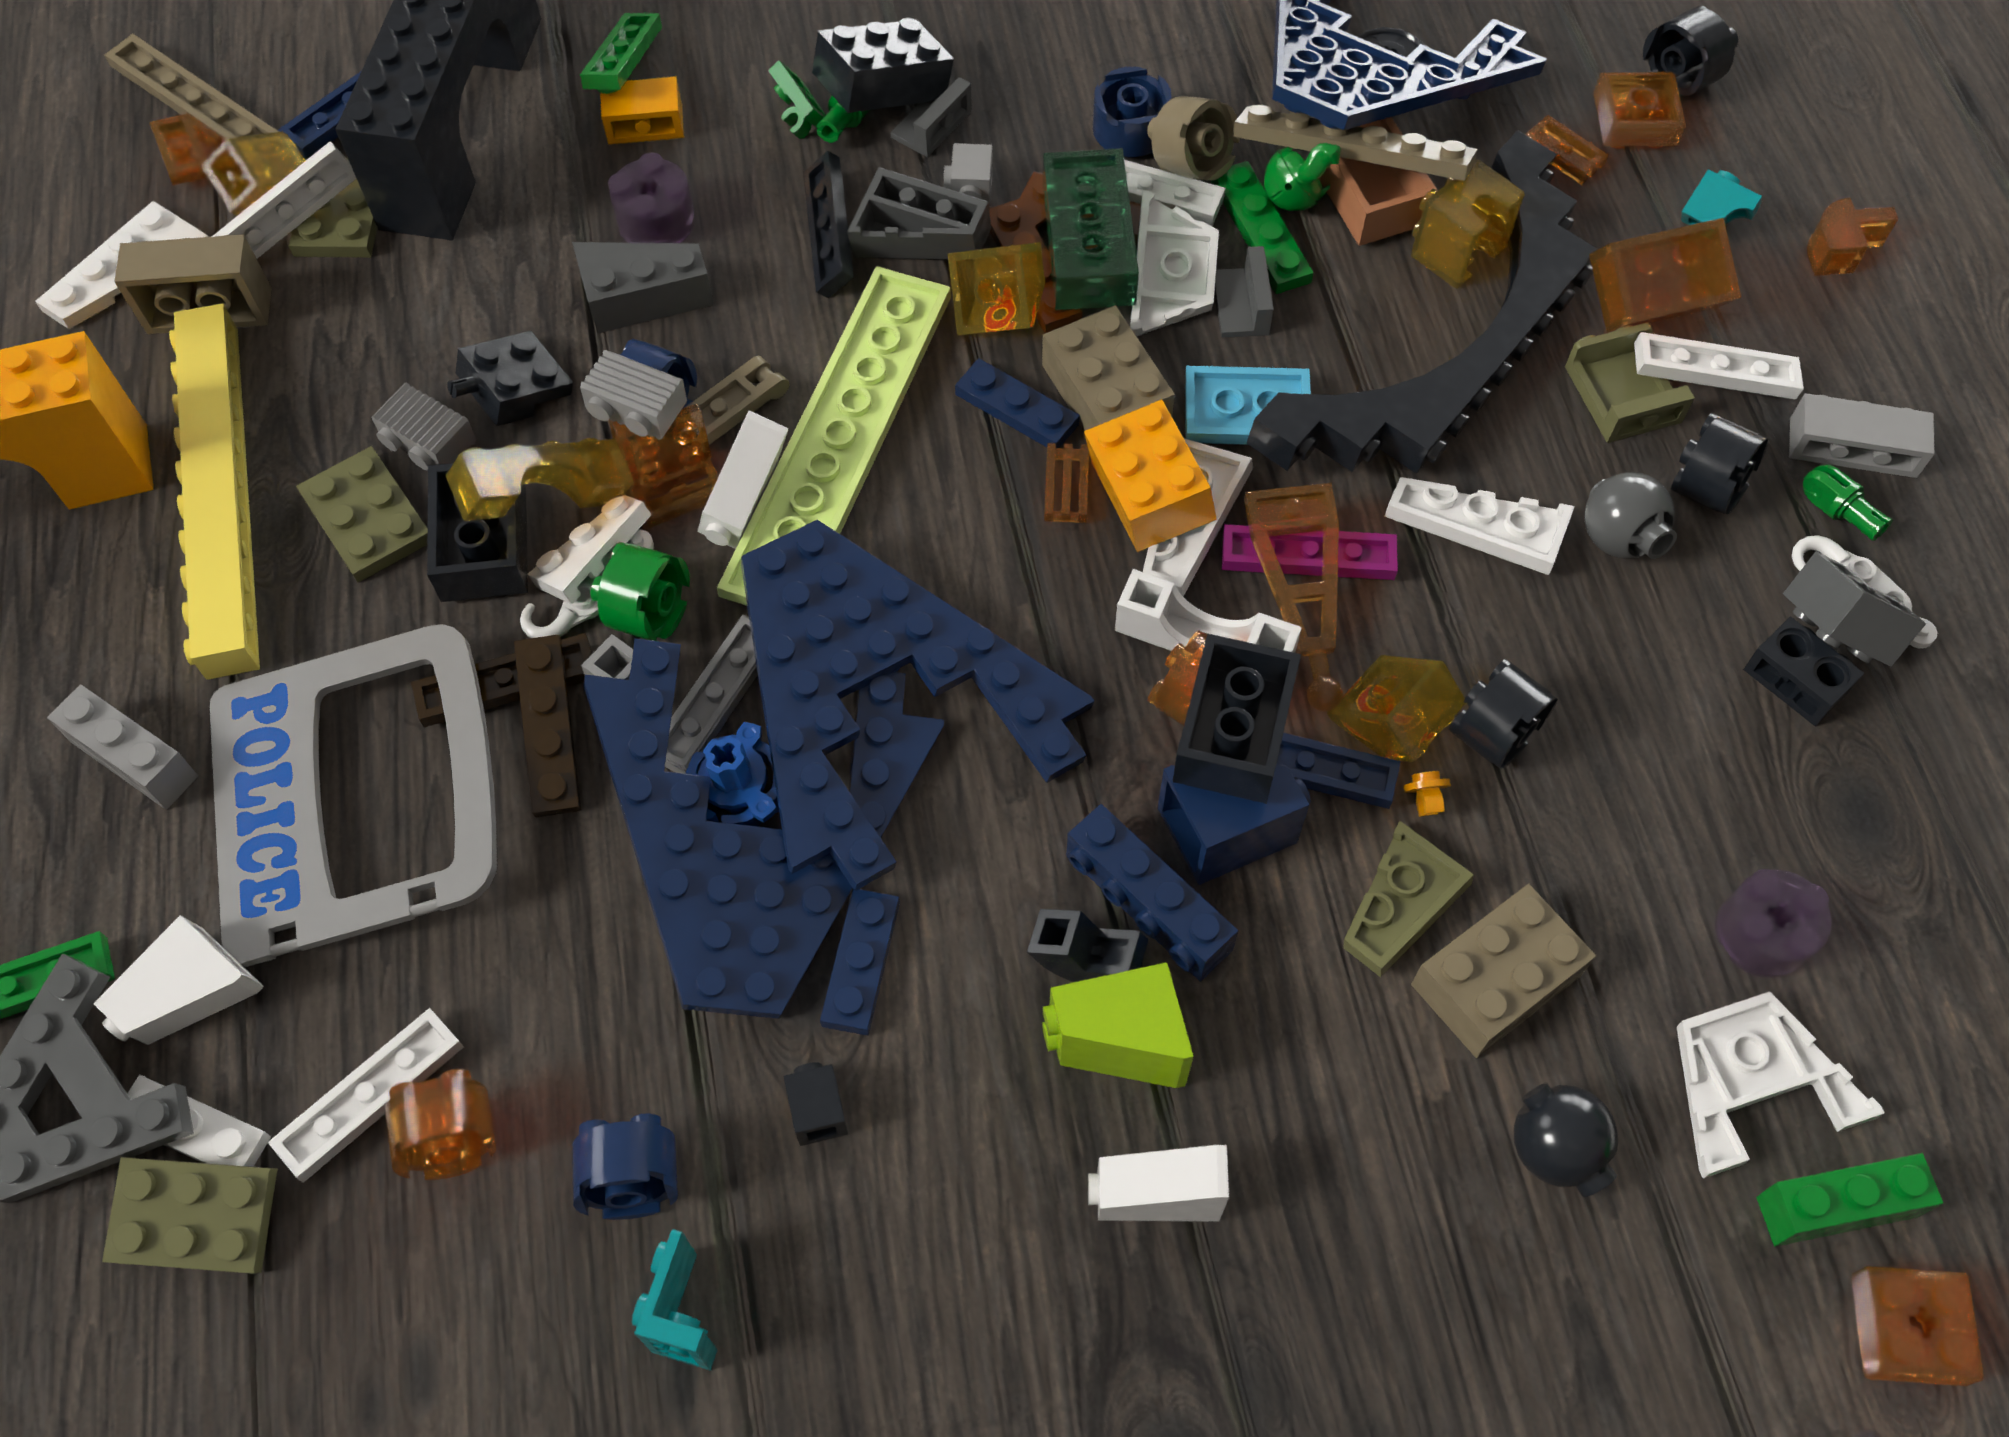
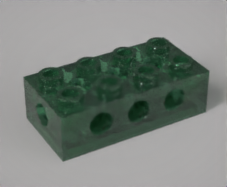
M1123 148L1043 153V194L1055 310L1136 305L1139 270ZM1085 214H1094L1092 217L1089 218L1081 217ZM1089 245H1097V247L1092 249L1085 248Z

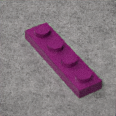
M1224 524L1222 570L1395 580L1398 572L1397 534Z

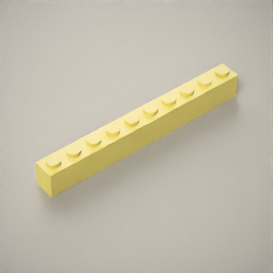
M223 303L174 312V330L169 332L170 342L176 353V361L171 362V372L178 394H173L172 396L173 407L179 418V427L174 428V438L181 456V460L175 463L176 474L182 485V495L177 496V506L184 520V530H180L178 536L186 561V565L180 567L181 580L184 588L187 590V602L182 603V614L186 625L189 627V639H185L183 645L188 663L195 665L206 680L260 669L238 329Z

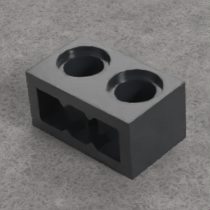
M1791 616L1758 647L1743 669L1815 727L1851 691L1864 674L1848 657L1836 652L1818 638L1810 628L1801 625Z

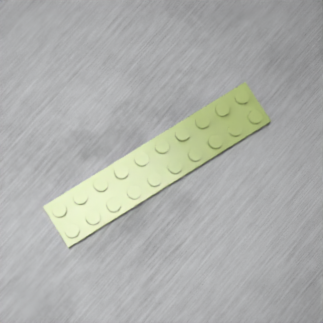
M878 266L875 267L717 586L719 597L747 605L741 569L742 555L815 520H819L837 533H841L951 299V287Z

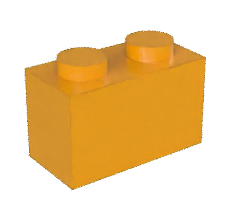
M677 77L626 81L622 88L614 93H601V118L608 145L684 138L682 102Z

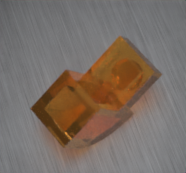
M1851 197L1840 199L1830 204L1822 214L1807 244V254L1814 275L1854 273L1868 247L1884 245L1898 221L1895 208L1884 207L1855 210Z

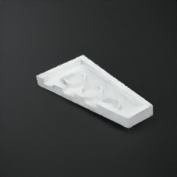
M152 201L35 302L42 312L70 330L115 303L114 296L121 293L114 282L120 243L208 237V235Z
M1185 438V442L1211 487L1217 520L1148 547L1143 568L1144 573L1175 583L1182 596L1186 593L1253 469L1252 458Z
M1400 477L1388 504L1385 517L1549 575L1575 506L1559 504L1557 509L1538 506L1539 500L1520 497L1517 503L1495 499L1494 492L1478 490L1477 493L1470 495L1458 493L1456 487L1452 485Z

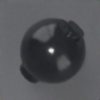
M1548 1083L1535 1087L1522 1097L1525 1105L1519 1110L1514 1123V1144L1520 1160L1534 1176L1553 1186L1576 1187L1582 1197L1598 1193L1616 1179L1617 1174L1609 1162L1617 1152V1127L1611 1112L1598 1097L1579 1087L1558 1085L1550 1088Z

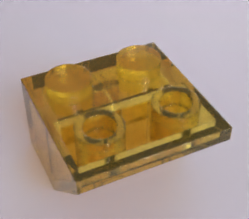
M283 131L229 138L201 167L230 212L238 216L303 164L305 159L290 137Z

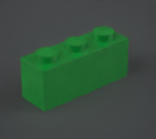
M1923 1153L1776 1182L1756 1197L1774 1247L1919 1218L1944 1204Z

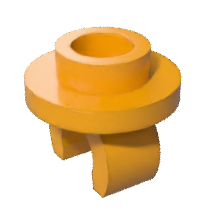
M1439 771L1413 774V783L1405 784L1404 792H1417L1416 805L1419 817L1437 815L1439 812H1444V801L1440 789L1450 787V779H1440Z

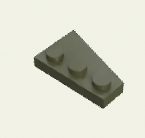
M1399 821L1393 833L1392 842L1379 863L1377 874L1368 893L1365 894L1345 936L1344 949L1379 977H1382L1472 885L1474 874Z

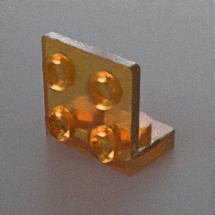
M698 404L683 408L660 440L655 436L650 437L648 434L646 436L636 435L624 424L620 425L617 421L608 420L617 454L635 489L647 484H655L663 478L682 470L696 468L712 458L702 411Z

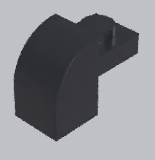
M1040 909L1027 953L1050 972L1072 982H1079L1141 968L1149 939L1141 931L1098 928L1081 911Z

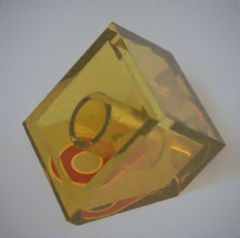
M1041 242L947 253L957 335L1034 327L1045 286Z
M1380 655L1327 714L1333 722L1379 756L1413 763L1426 752L1427 746L1436 736L1452 723L1454 716L1465 705V698L1444 661Z

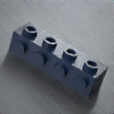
M1102 804L1068 832L1066 856L1073 867L1081 874L1091 878L1112 904L1121 907L1127 912L1146 936L1155 939L1162 945L1181 969L1189 971L1201 982L1233 951L1239 930Z

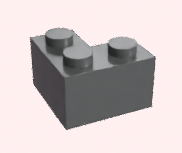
M1815 551L1783 593L1796 606L1792 612L1798 618L1813 627L1816 625L1819 627L1816 631L1818 637L1835 648H1839L1842 644L1847 645L1846 649L1866 663H1870L1874 658L1891 667L1926 625L1922 619L1904 604L1870 587L1847 566Z

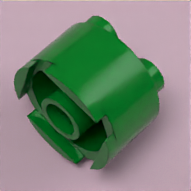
M617 543L603 575L597 576L591 586L590 596L593 601L598 602V613L601 622L609 629L647 640L657 641L656 638L666 639L670 637L678 627L686 609L687 601L680 598L682 585L690 587L689 569L682 558L634 544Z

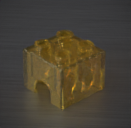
M1476 160L1465 181L1448 178L1446 185L1440 190L1432 189L1424 196L1419 205V209L1423 211L1421 219L1412 232L1415 241L1411 256L1455 289L1459 288L1473 275L1467 271V267L1475 261V258L1471 257L1473 250L1479 249L1495 258L1507 248L1524 198V191L1482 161Z

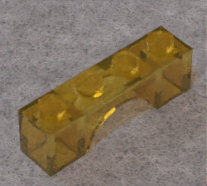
M586 438L579 442L571 443L549 441L542 445L524 447L520 444H512L504 448L483 450L479 447L469 448L458 455L446 474L447 481L464 521L504 517L520 495L521 485L542 483L550 485L567 494L580 508L604 506L611 499L623 496L634 483L616 439L597 440L596 438Z

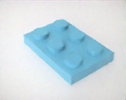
M1186 366L1185 439L1209 444H1247L1246 442L1255 417L1278 392L1311 394L1310 370L1300 368Z

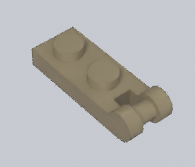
M755 356L682 409L674 420L675 426L696 446L703 450L744 420L748 411L754 412L770 399L775 400L782 397L789 388V381L781 373H773L771 365L763 357ZM752 382L759 383V384L756 385V386H754V385L752 384Z

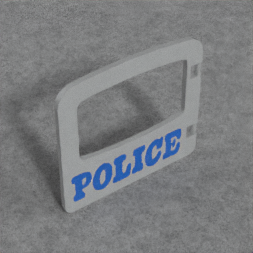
M443 624L426 626L231 683L219 688L210 699V724L222 947L243 967L276 959V956L297 950H308L415 919L416 916L437 910L445 911L478 899L490 887L497 870L496 814L490 746L479 681L470 644L454 627ZM431 664L434 667L440 689L451 756L455 811L454 860L444 870L347 898L337 899L329 869L321 807L319 776V718L321 701L330 692ZM435 887L436 899L414 905L413 893ZM296 927V939L275 944V932Z

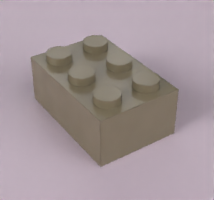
M244 234L120 243L114 282L147 334L168 333L170 330H174V312L222 303L236 327L268 325L272 287Z
M1116 305L1043 334L1042 366L1069 409L1080 415L1079 425L1083 431L1161 399L1172 416L1175 394Z
M1528 883L1423 963L1411 985L1474 1057L1478 1058L1581 977L1596 955Z

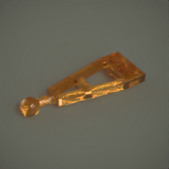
M1332 483L1246 492L1244 503L1250 537L1282 618L1285 622L1302 627L1296 653L1301 654V657L1309 656L1313 681L1307 689L1308 702L1318 711H1331L1341 703L1343 697L1340 683L1330 675L1327 654L1333 653L1336 648L1339 520ZM1323 531L1322 582L1288 585L1269 536ZM1322 600L1321 636L1308 638L1295 603Z

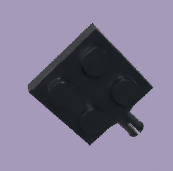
M532 331L458 348L455 374L459 379L449 380L447 383V388L452 398L471 393L496 426L533 417L535 404L571 395L573 386L572 380Z

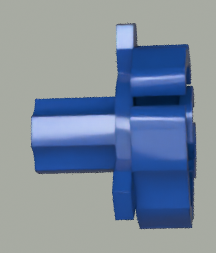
M743 722L736 735L712 739L703 752L693 754L686 770V774L708 776L711 778L709 803L733 814H738L722 815V823L759 827L762 822H766L779 811L774 775L770 791L766 794L763 793L768 780L765 764L772 768L769 745L761 741L762 727L759 725ZM707 808L706 821L719 822L715 812Z

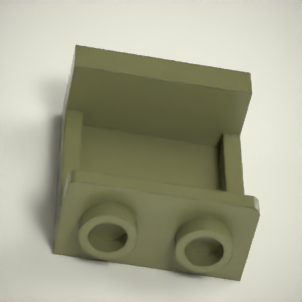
M1648 322L1636 326L1626 325L1616 331L1598 336L1588 335L1575 342L1565 365L1568 374L1607 443L1682 423L1695 399L1688 385L1673 389L1668 379L1637 374L1634 342L1640 332L1652 333L1653 329Z

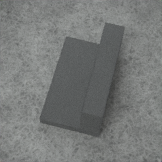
M958 77L936 101L919 103L891 131V138L928 157L972 112L971 83Z
M1264 246L1248 247L1245 268L1216 270L1214 290L1221 338L1269 335L1274 308Z

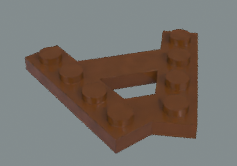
M1034 171L1019 199L989 208L992 227L990 234L1042 330L1046 334L1082 319V310L1068 287L1072 281L1120 242L1123 241L1137 246L1141 204ZM1048 219L1081 228L1079 232L1051 254L1036 230Z

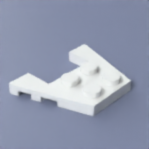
M1771 992L1683 1020L1677 1026L1699 1172L1703 1179L1744 1165L1750 1160L1727 1115L1728 1112L1807 1085H1812L1837 1132L1877 1119L1885 1113L1881 1105L1873 1097L1867 1099L1850 1081L1853 1076L1840 1063L1834 1065L1813 1043L1817 1039Z

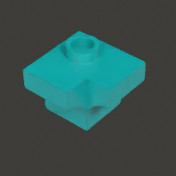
M1708 169L1683 208L1681 221L1717 239L1724 226L1730 221L1738 218L1752 220L1761 206L1762 196L1739 185L1741 181L1735 175L1724 170H1719L1717 174Z

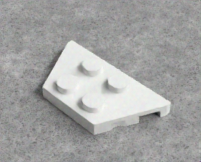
M1143 190L1141 199L1130 328L1136 336L1212 310L1219 230L1203 221L1194 220L1189 213L1177 206L1172 210L1154 199L1155 194L1147 190Z

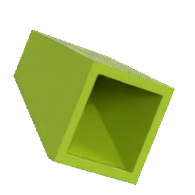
M1167 962L1050 988V1005L1043 1006L1045 1022H1042V1028L1048 1051L1057 1050L1061 1066L1172 1088L1186 1086L1194 1056Z

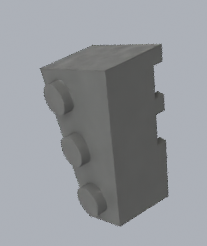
M878 167L847 233L855 258L977 260L992 227L988 201Z
M572 242L597 333L714 305L708 273L699 244Z

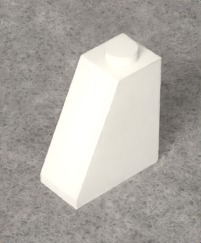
M748 411L702 512L697 532L704 534L714 544L737 548L776 469L789 428L752 411Z
M180 915L93 1004L107 1017L102 1024L115 1037L122 1041H126L131 1037L149 1045L257 994L264 986L202 927Z
M1227 1145L1099 1157L1097 1173H1088V1204L1098 1205V1220L1220 1221L1229 1198Z

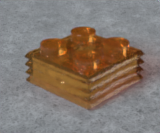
M1611 72L1599 74L1598 84L1595 85L1596 90L1593 91L1602 141L1605 146L1613 148H1623L1625 146L1660 148L1662 146L1679 145V140L1682 138L1681 134L1684 133L1683 129L1686 128L1676 77L1673 72Z
M1866 1266L1852 1274L1864 1376L1867 1379L1968 1386L1984 1379L1970 1281L1967 1274ZM1916 1317L1917 1321L1921 1322L1924 1329L1923 1334H1921L1920 1328L1910 1325L1909 1318Z

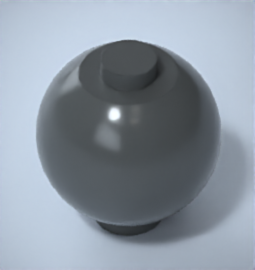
M1637 472L1619 473L1599 481L1590 491L1584 513L1585 527L1592 542L1608 555L1622 559H1634L1647 555L1651 559H1657L1672 548L1677 538V533L1672 529L1675 520L1673 500L1667 489L1655 478Z

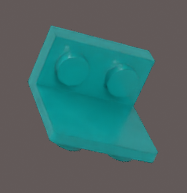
M672 1229L668 1241H661L655 1251L651 1272L656 1275L649 1294L642 1293L636 1303L632 1317V1325L637 1326L634 1334L654 1354L711 1371L717 1348L707 1336L708 1331L699 1327L701 1323L699 1320L677 1313L697 1253L683 1232Z

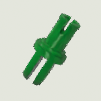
M832 96L828 101V114L817 124V128H820L817 130L820 138L828 143L836 142L845 128L858 126L870 110L848 113Z
M1819 465L1804 477L1803 491L1805 495L1833 521L1846 519L1871 541H1875L1878 537L1882 536L1892 524L1893 519L1886 516L1863 498L1864 487L1840 469L1831 465Z

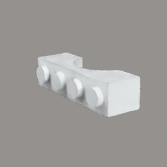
M1135 569L1132 570L1117 603L1115 631L1199 661H1201L1207 633L1295 653L1302 629L1300 626L1262 613H1258L1245 620H1229L1210 615L1189 603L1181 595L1175 583Z

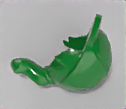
M1329 143L1318 144L1312 148L1306 161L1298 152L1291 151L1293 148L1285 147L1277 150L1268 162L1264 175V187L1269 199L1279 208L1290 211H1303L1314 207L1331 187V185H1326L1322 188L1319 178L1330 165L1339 164L1340 146Z

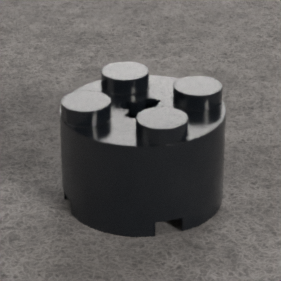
M1704 6L1688 10L1653 29L1647 36L1643 47V61L1648 59L1651 70L1647 73L1650 82L1663 95L1670 98H1679L1680 96L1692 95L1720 80L1728 73L1733 64L1735 48L1739 43L1737 32L1733 28L1728 27L1718 14Z
M1710 413L1700 430V440L1691 439L1684 448L1679 462L1686 466L1681 468L1671 485V491L1717 512L1729 514L1750 484L1747 481L1753 470L1757 472L1766 453L1769 439L1721 416Z
M1507 659L1502 660L1489 677L1490 682L1488 685L1483 681H1479L1470 690L1464 699V703L1469 706L1468 710L1464 709L1454 719L1448 729L1482 757L1501 769L1510 764L1528 745L1526 740L1535 729L1537 731L1541 729L1558 702V699L1549 690Z

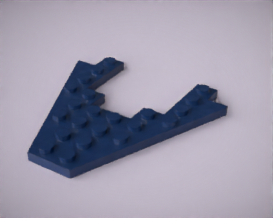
M1276 0L1272 100L1284 104L1285 108L1291 112L1305 113L1319 119L1324 126L1329 128L1347 130L1452 99H1468L1470 94L1540 75L1547 61V58L1520 48L1527 32L1492 19L1456 58L1422 44L1408 57H1404L1347 33L1352 15L1328 6L1327 4L1331 0Z
M815 520L741 556L742 576L788 869L791 874L830 854L854 891L895 869L896 860L825 755L859 738L861 729L840 699L867 686L872 679L880 675H888L909 663L914 667L934 697L972 678L1046 783L1083 763L1086 753L1067 729L1065 723L1092 708L1094 699L1091 695L824 523Z
M635 638L629 680L585 674L584 688L682 1009L780 1019L853 888L830 854L791 874L788 869L782 829L706 821L711 778L708 776L664 771L681 644ZM899 672L880 675L872 679L870 684L859 689L857 693L855 722L861 730L859 738L853 740L849 792L880 838L883 836L944 726V720L902 714L906 673Z

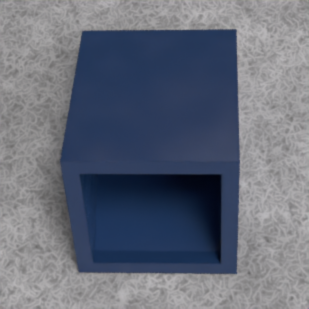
M1175 765L1164 768L1158 810L1198 885L1298 843L1311 799L1304 782L1300 778L1295 779L1287 765H1276L1267 804L1172 782Z

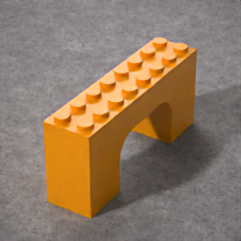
M85 331L0 349V460L19 462L37 470L69 510L154 490L147 424Z

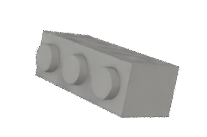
M1805 393L1790 417L1789 458L1917 478L1934 455V413Z
M81 684L47 717L72 744L166 810L199 777L179 752Z

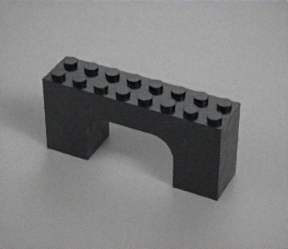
M393 0L336 127V132L378 230L453 241L476 184L461 140L459 128V110L464 87L473 65L521 71L541 21L536 0Z

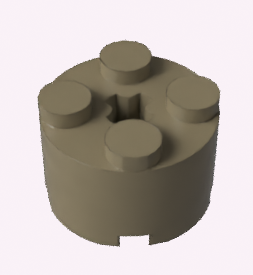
M1178 96L1168 101L1162 107L1157 117L1151 119L1147 130L1148 136L1152 140L1153 155L1160 170L1198 180H1216L1222 177L1230 169L1236 157L1231 155L1234 142L1239 143L1240 140L1238 137H1233L1234 123L1237 116L1232 107L1215 99Z

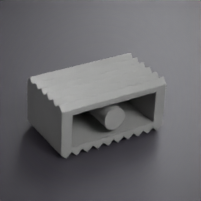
M604 350L603 355L599 356L598 362H595L594 368L590 369L589 375H586L585 381H582L580 386L585 407L593 417L601 421H608L609 419L613 422L617 421L620 425L624 424L636 435L646 436L648 434L650 437L655 436L658 440L663 438L687 402L683 379L608 350Z
M407 382L371 417L378 430L376 436L379 441L392 451H397L398 448L406 451L410 459L424 470H428L430 465L459 462L460 457H463L465 452L470 450L471 445L476 443V437L465 416H461L458 412L455 413L451 408L449 409L446 405L435 401L426 393L423 394L420 390H416Z

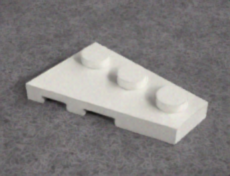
M626 495L611 499L602 507V513L594 520L575 528L570 533L569 540L560 548L542 555L536 562V567L527 574L537 588L573 604L581 595L577 589L579 584L587 576L596 578L605 568L602 564L603 557L608 552H613L617 543H627L651 516L643 501Z

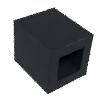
M819 1062L807 1063L795 1068L793 1074L783 1076L793 1126L800 1146L848 1135L837 1079L832 1064L823 1066Z

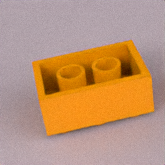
M1162 399L1084 431L1092 464L1137 552L1217 520L1211 487Z

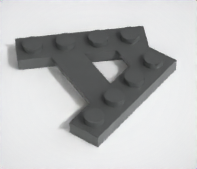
M63 953L0 1055V1202L13 1203L118 1163L121 1157L131 1158L194 1134L186 1086L173 1083L137 1098L130 1099L81 1026L92 1009L93 1003L98 999L110 979V976ZM54 1074L82 1119L39 1135L27 1115L51 1075Z

